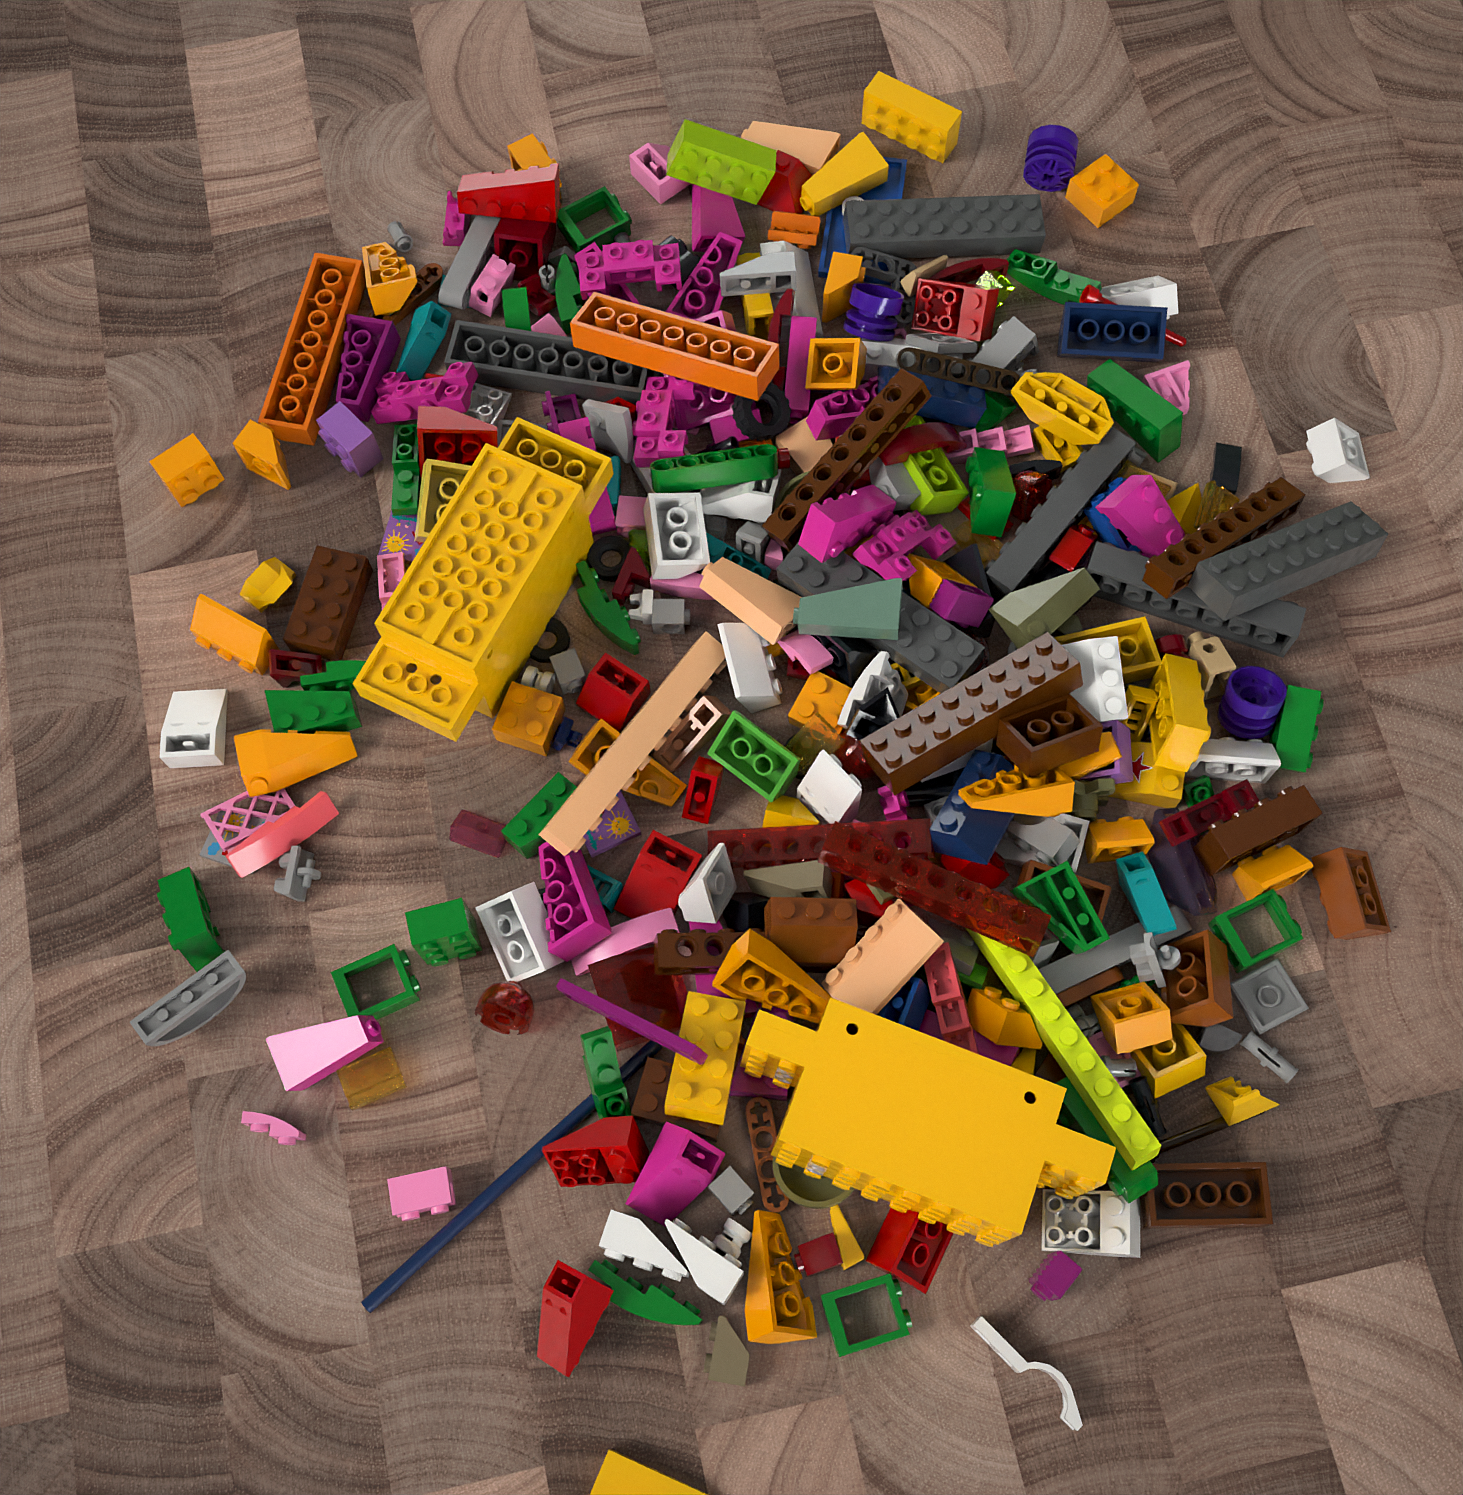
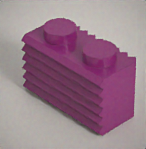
M943 579V584H940V589H937L935 598L929 604L930 608L937 613L936 615L948 623L954 621L963 628H968L969 625L978 628L994 599L979 588Z
M1055 1251L1048 1254L1046 1259H1043L1044 1263L1040 1264V1268H1037L1036 1273L1032 1274L1033 1277L1029 1278V1283L1032 1285L1030 1290L1043 1301L1046 1299L1050 1301L1061 1299L1083 1270L1062 1251Z

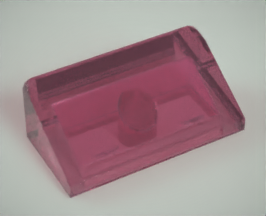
M462 809L450 826L449 839L452 842L499 858L507 843L501 832L506 825Z

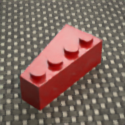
M559 163L550 164V167L539 168V165L530 166L528 170L515 171V168L505 169V172L496 174L490 171L462 175L457 190L458 211L460 214L556 223L560 208Z

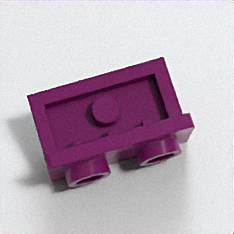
M545 391L546 401H541L544 417L549 416L550 422L546 423L547 430L560 436L558 424L581 418L576 395L569 394L552 398L550 391Z

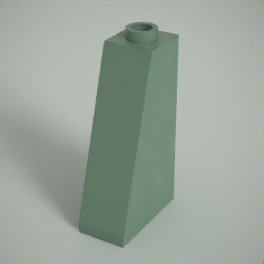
M902 578L800 598L799 608H794L793 624L798 625L799 634L898 640Z

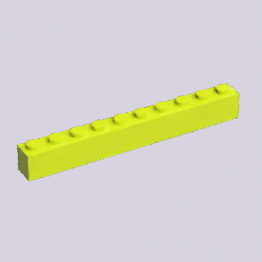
M989 900L966 913V930L1014 1000L1020 1003L1019 1007L1030 1014L1040 1038L1130 1169L1133 1171L1158 1156L1161 1144Z

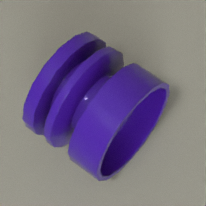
M1045 125L1033 130L1030 134L1023 177L1032 188L1054 192L1068 187L1070 179L1074 177L1079 142L1073 131L1061 125Z
M855 283L852 287L849 302L856 308L847 311L846 316L849 319L845 320L843 328L855 336L869 340H893L895 336L894 328L897 327L898 321L891 316L900 314L904 295L894 289L877 284Z
M1245 666L1236 669L1228 679L1224 695L1217 710V718L1220 724L1229 733L1240 738L1258 739L1270 734L1287 695L1286 685L1278 675L1263 667Z

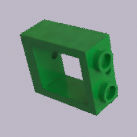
M605 186L565 206L558 212L557 227L576 254L594 242L602 251L603 245L614 243V237L618 233L626 232L628 236L631 235L630 224H632V219L629 213L621 209L614 193L610 194ZM605 208L616 224L585 239L575 224Z
M1274 888L1214 917L1208 923L1213 934L1227 946L1228 960L1237 974L1296 945L1304 939L1301 935L1300 925L1290 917L1286 910L1285 900L1281 895H1277ZM1264 905L1285 941L1251 957L1230 921Z
M392 944L330 972L348 1017L369 1015L374 1016L378 1020L420 1001L417 992L421 990L415 974L412 976L409 974L407 966L411 965L404 949L400 951L395 944ZM392 958L406 991L362 1011L349 977Z
M891 1273L820 1295L838 1357L910 1335L908 1328L913 1327L908 1310H902L898 1298L903 1296L898 1279L892 1280ZM884 1284L899 1330L849 1345L835 1299Z

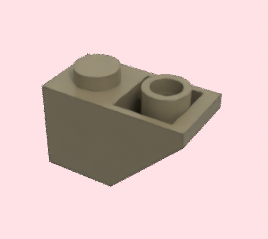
M719 1316L718 1322L712 1321L709 1340L714 1341L712 1354L706 1353L703 1372L709 1373L708 1380L745 1387L750 1354L724 1316Z

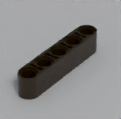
M912 347L901 349L896 355V364L900 369L1001 394H1011V389L1005 390L1001 385V380L1005 375L1013 378L1014 384L1012 388L1020 380L1019 375L1011 370ZM904 352H910L914 355L915 360L910 367L904 366L901 362V356ZM931 357L939 361V369L934 373L929 372L926 368V362ZM956 363L961 364L964 368V374L961 378H955L951 374V368ZM981 369L986 370L989 374V379L985 384H980L976 379V374Z

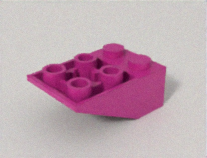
M666 1122L625 1204L666 1227L664 1223L666 1219L672 1221L713 1181L726 1153L693 1132Z

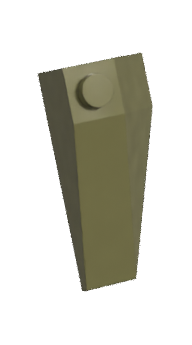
M1084 567L1010 592L988 610L1017 649L1047 632L1052 634L1100 588Z

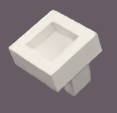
M643 589V593L630 595V604L640 606L638 609H629L630 619L643 621V624H652L653 599H655L652 589Z

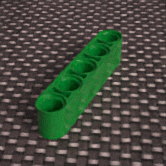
M762 444L655 460L650 464L652 489L656 493H675L774 478L778 474L777 448L774 445Z

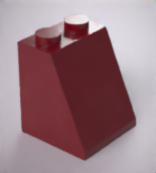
M501 218L494 232L495 255L499 256V259L504 260L507 265L510 262L516 265L514 280L522 281L534 274L539 275V269L543 265H545L547 272L548 256L552 252L556 236V223Z

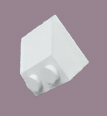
M1336 418L1306 431L1308 436L1307 448L1312 454L1314 461L1312 470L1318 478L1320 477L1328 483L1359 481L1370 478L1358 432Z
M719 843L701 862L686 888L680 894L678 902L685 921L716 924L734 894L737 886L724 843Z

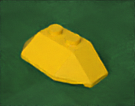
M1025 372L1011 389L1012 396L1029 420L1072 445L1099 444L1114 424L1104 397L1062 373L1042 372L1033 374V372Z

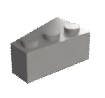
M1013 316L1009 321H1004L999 326L997 334L991 340H986L980 347V352L974 358L968 359V361L1006 370L1023 367L1024 363L1021 362L1030 353L1035 356L1040 352L1036 334ZM962 367L961 375L963 376L964 368ZM981 369L977 372L976 379L980 384H985L989 379V374L986 370ZM1006 375L1002 378L1001 385L1007 381Z

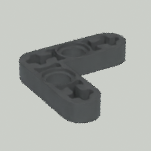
M856 247L851 255L863 256L862 262L864 263H862V267H866L865 275L892 283L891 289L896 291H905L900 283L901 279L905 277L904 271L908 275L917 269L908 260L866 247ZM878 262L885 263L888 271L881 270ZM916 295L908 296L907 300L903 299L901 309H904L901 315L891 316L898 321L897 329L906 328L913 320Z

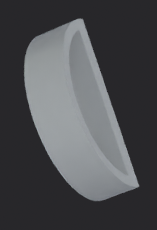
M227 950L132 1019L130 1024L148 1046H161L181 1039L212 1020L234 1000L245 984L246 973L230 951Z

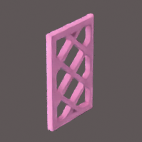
M284 788L277 791L275 797L264 794L250 797L248 791H245L201 813L200 816L205 820L224 852L242 843L267 821L274 823L285 813L279 816L274 815L278 803L288 805L289 809L295 805ZM248 797L253 798L248 810L234 807L236 803ZM258 799L272 802L268 814L254 811ZM220 811H226L222 823L211 820L210 816ZM232 813L246 815L242 827L228 824ZM251 817L266 819L265 823L253 829L247 828ZM225 830L239 832L237 837L227 842L222 838Z

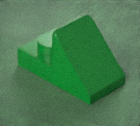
M985 392L986 410L975 426L977 433L994 429L1016 409L1017 405L1001 393Z

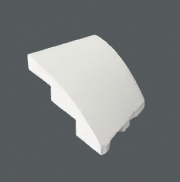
M881 651L862 672L843 706L837 722L838 725L847 729L857 709L887 687L900 717L902 716L908 692L901 683L898 671L892 669L888 661L890 657L888 652Z

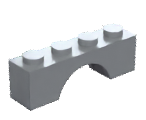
M1051 817L1036 825H1022L1016 823L1012 818L1002 837L1006 839L1009 836L1015 840L1013 843L1024 852H1028L1029 849L1035 852V857L1048 866L1051 863L1058 866L1067 861L1081 842L1072 829Z

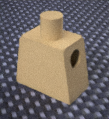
M1195 632L1187 638L1191 646L1188 656L1192 660L1197 661L1198 671L1201 673V688L1204 690V700L1224 695L1226 684L1232 672L1235 671L1236 665L1218 637L1214 636L1205 639L1202 632Z

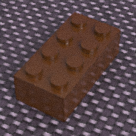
M316 546L283 637L291 652L321 655V659L330 661L342 660L373 572L367 556Z
M1305 785L1296 789L1289 786L1277 794L1278 797L1273 800L1267 797L1254 805L1255 808L1247 811L1246 808L1239 810L1226 823L1221 819L1208 827V831L1198 837L1200 841L1192 848L1209 876L1218 874L1249 856H1254L1271 846L1301 833L1322 815V811Z
M1266 1162L1153 1164L1157 1170L1158 1185L1141 1196L1143 1229L1265 1227L1273 1224Z

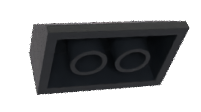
M972 544L943 561L977 586V588L991 596L977 544ZM988 610L978 628L970 625L968 628H963L954 621H951L950 624L973 640L990 637L995 618Z
M811 635L834 657L832 664L827 667L850 688H853L862 672L877 656L876 652L872 648L868 649L861 642L860 638Z

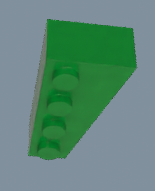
M1108 359L1087 375V388L1105 398L1111 417L1157 463L1180 447L1182 411L1111 359Z
M1068 1077L1057 1082V1085L1067 1088L1057 1123L1062 1127L1114 1146ZM1115 1150L1107 1177L1109 1179L1108 1184L1116 1196L1122 1195L1129 1204L1158 1185L1157 1170L1149 1160L1132 1171L1119 1151Z

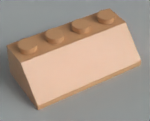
M898 898L894 904L886 909L884 915L875 925L866 931L865 936L848 950L843 960L828 972L821 984L832 998L877 1015L939 948L944 940L915 911Z

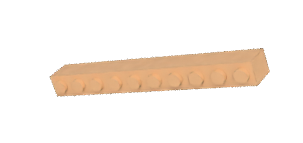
M707 631L696 640L538 835L564 856L572 850L576 853L586 842V839L583 837L588 830L593 832L603 820L600 817L601 813L605 809L610 811L618 802L619 798L616 794L621 788L624 791L628 789L636 779L632 774L637 768L640 771L643 770L651 760L648 754L652 749L659 750L667 740L664 734L668 729L672 732L683 720L679 717L684 710L687 713L698 701L695 698L696 694L699 691L703 694L713 682L709 679L712 674L716 673L718 675L727 665V662L724 660L726 657L721 643Z

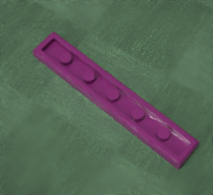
M562 978L556 985L557 990L569 999L700 1065L704 1064L708 1057L697 1045Z

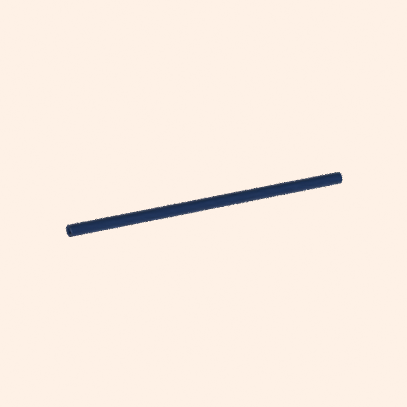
M650 1040L619 1068L623 1084L646 1064L648 1057H654L663 1047ZM592 1093L364 1298L361 1303L369 1313L373 1312L544 1156L542 1152L544 1146L567 1136L596 1109Z

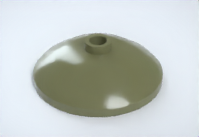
M773 1156V1173L779 1188L785 1196L800 1206L811 1209L833 1207L847 1199L855 1190L853 1187H850L849 1190L838 1188L832 1184L833 1179L821 1176V1179L808 1176L803 1173L805 1168L793 1164L792 1168L780 1165L775 1162L776 1157Z

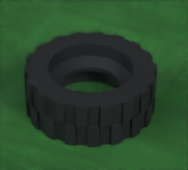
M771 382L760 397L769 405L772 412V418L768 423H759L755 419L751 410L752 403L755 400L738 395L734 398V405H732V416L737 428L741 430L744 436L749 437L748 439L757 440V442L770 440L782 433L788 427L787 424L791 419L789 400L786 398L783 390L781 391L777 385H773Z

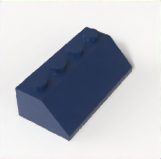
M1065 302L1059 330L1057 357L1158 363L1164 357L1168 307Z
M879 365L878 394L900 369ZM907 371L924 381L931 394V398L915 415L975 428L986 410L985 389Z
M975 749L929 829L934 852L988 865L1015 813L971 808L958 795V790L981 779L992 780L996 778V773L1001 770L1006 772L1014 770V766L1002 755Z

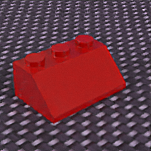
M890 1208L866 1261L886 1274L891 1273L892 1277L926 1294L954 1233L946 1229L947 1224L936 1221L935 1224H930L918 1219V1212L907 1210L906 1213Z

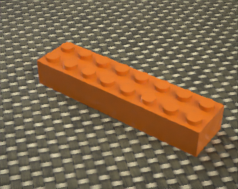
M314 253L258 419L259 424L263 422L273 429V434L277 440L315 445L318 431L320 430L316 420L326 411L340 368L341 355L344 353L345 342L343 339L344 332L347 331L346 315H357L366 287L365 269L362 260Z
M597 292L592 293L570 322L573 347L756 401L760 399L780 368L779 344Z

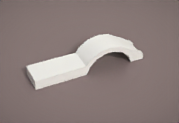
M982 1316L978 1317L970 1325L1016 1373H1021L1027 1369H1039L1048 1373L1057 1382L1062 1393L1063 1409L1060 1418L1072 1430L1078 1431L1083 1426L1072 1388L1060 1371L1049 1364L1035 1361L1026 1362Z

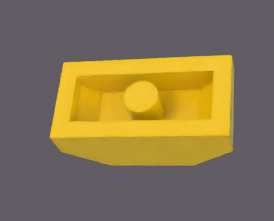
M1041 426L1034 428L1033 436L1035 442L1046 460L1061 461L1063 465L1061 472L1077 464L1078 457L1084 451L1081 445H1072Z
M276 557L263 561L245 580L240 596L262 613L270 604L275 603L292 585V580L295 578L296 573Z

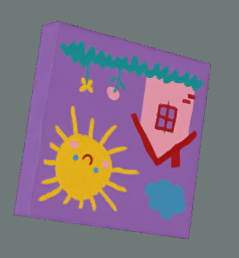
M391 511L378 555L403 552L405 564L411 565L424 544L423 542L414 541L417 515L393 516Z
M621 790L616 794L619 800L610 811L605 809L600 817L603 820L593 832L588 830L583 836L586 839L585 845L591 857H595L641 835V831Z

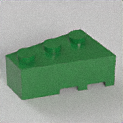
M974 447L972 457L969 456L966 461L971 533L1002 537L1016 496L1005 452Z
M1286 685L1287 695L1276 719L1273 734H1270L1269 743L1273 744L1280 758L1281 766L1278 769L1306 773V768L1311 767L1313 752H1310L1311 743L1316 740L1318 735V725H1315L1317 714L1320 715L1323 709L1324 700L1320 698L1322 691Z
M264 690L274 733H288V730H297V733L314 734L316 731L346 732L362 727L357 703L350 691Z
M557 772L501 830L506 841L526 859L538 854V847L546 842L538 834L577 787L561 773Z
M1068 861L1010 890L1075 955L1086 952L1110 939Z
M186 867L157 880L160 891L157 892V897L166 911L162 916L166 926L171 930V934L168 935L170 945L174 951L179 950L195 971L198 972L226 950H223L216 940L220 933L216 926H212L209 915L211 909L201 882L192 869Z

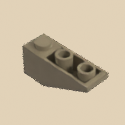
M825 859L745 870L743 874L752 893L769 898H831L833 876Z

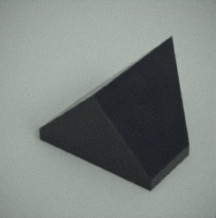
M888 687L857 709L845 732L847 735L861 740L900 717Z
M734 892L722 912L728 928L735 930V932H746L749 929L755 928L764 930V907L770 898L752 892Z

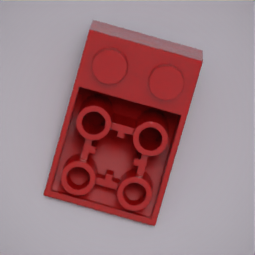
M919 278L911 329L975 341L991 339L999 288Z
M653 830L636 859L614 910L630 919L667 908H672L675 915L679 908V896L703 861L702 855Z
M633 1116L603 1118L542 1148V1152L560 1187L601 1186L603 1184H630L636 1182L650 1153Z
M557 1260L543 1287L537 1357L563 1375L570 1377L573 1369L579 1363L580 1355L588 1340L594 1334L598 1320L603 1311L608 1307L614 1290Z

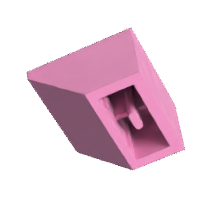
M647 143L629 155L631 175L662 204L691 183L666 175L667 157L670 150L668 146Z

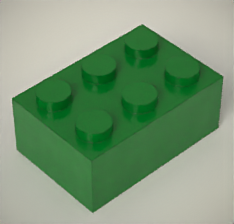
M462 898L405 912L412 947L427 965L431 964L434 967L447 964L449 959L456 957L468 959L474 957L476 952L483 951L476 919Z

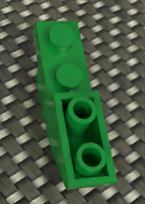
M1014 249L1007 258L1009 262L1007 273L1012 278L1032 291L1063 305L1065 302L1072 301L1079 303L1081 293L1089 284L1098 288L1099 292L1102 290L1100 281L1060 270L1056 261Z
M567 253L561 256L555 283L560 323L566 335L571 333L570 322L584 305L580 292V282L576 278L579 276L575 262L570 263Z
M417 424L394 425L393 516L417 515L421 488Z
M585 560L577 563L578 576L584 587L576 591L579 602L588 617L613 643L633 655L639 654L638 643H641V639L636 628L631 629L628 624L630 617L625 606L620 607L616 599L610 601L605 589H599L597 585L599 577L594 567L589 569Z
M339 660L326 662L327 672L300 676L301 687L304 691H352L355 688L353 682L366 661Z
M606 1026L580 1035L584 1056L582 1057L599 1120L606 1117L632 1116L610 1028Z
M605 1259L601 1264L594 1260L588 1271L612 1287V1290H614L610 1297L612 1303L637 1316L660 1323L681 1326L700 1325L703 1319L698 1317L701 1310L688 1301H685L683 1305L675 1301L673 1297L676 1293L660 1283L658 1288L651 1284L647 1292L643 1294L641 1292L644 1287L630 1276L626 1281L616 1275L619 1269Z

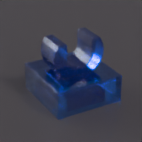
M564 717L560 721L551 742V748L560 751L565 744L574 748L580 744L583 734L571 730L574 720Z

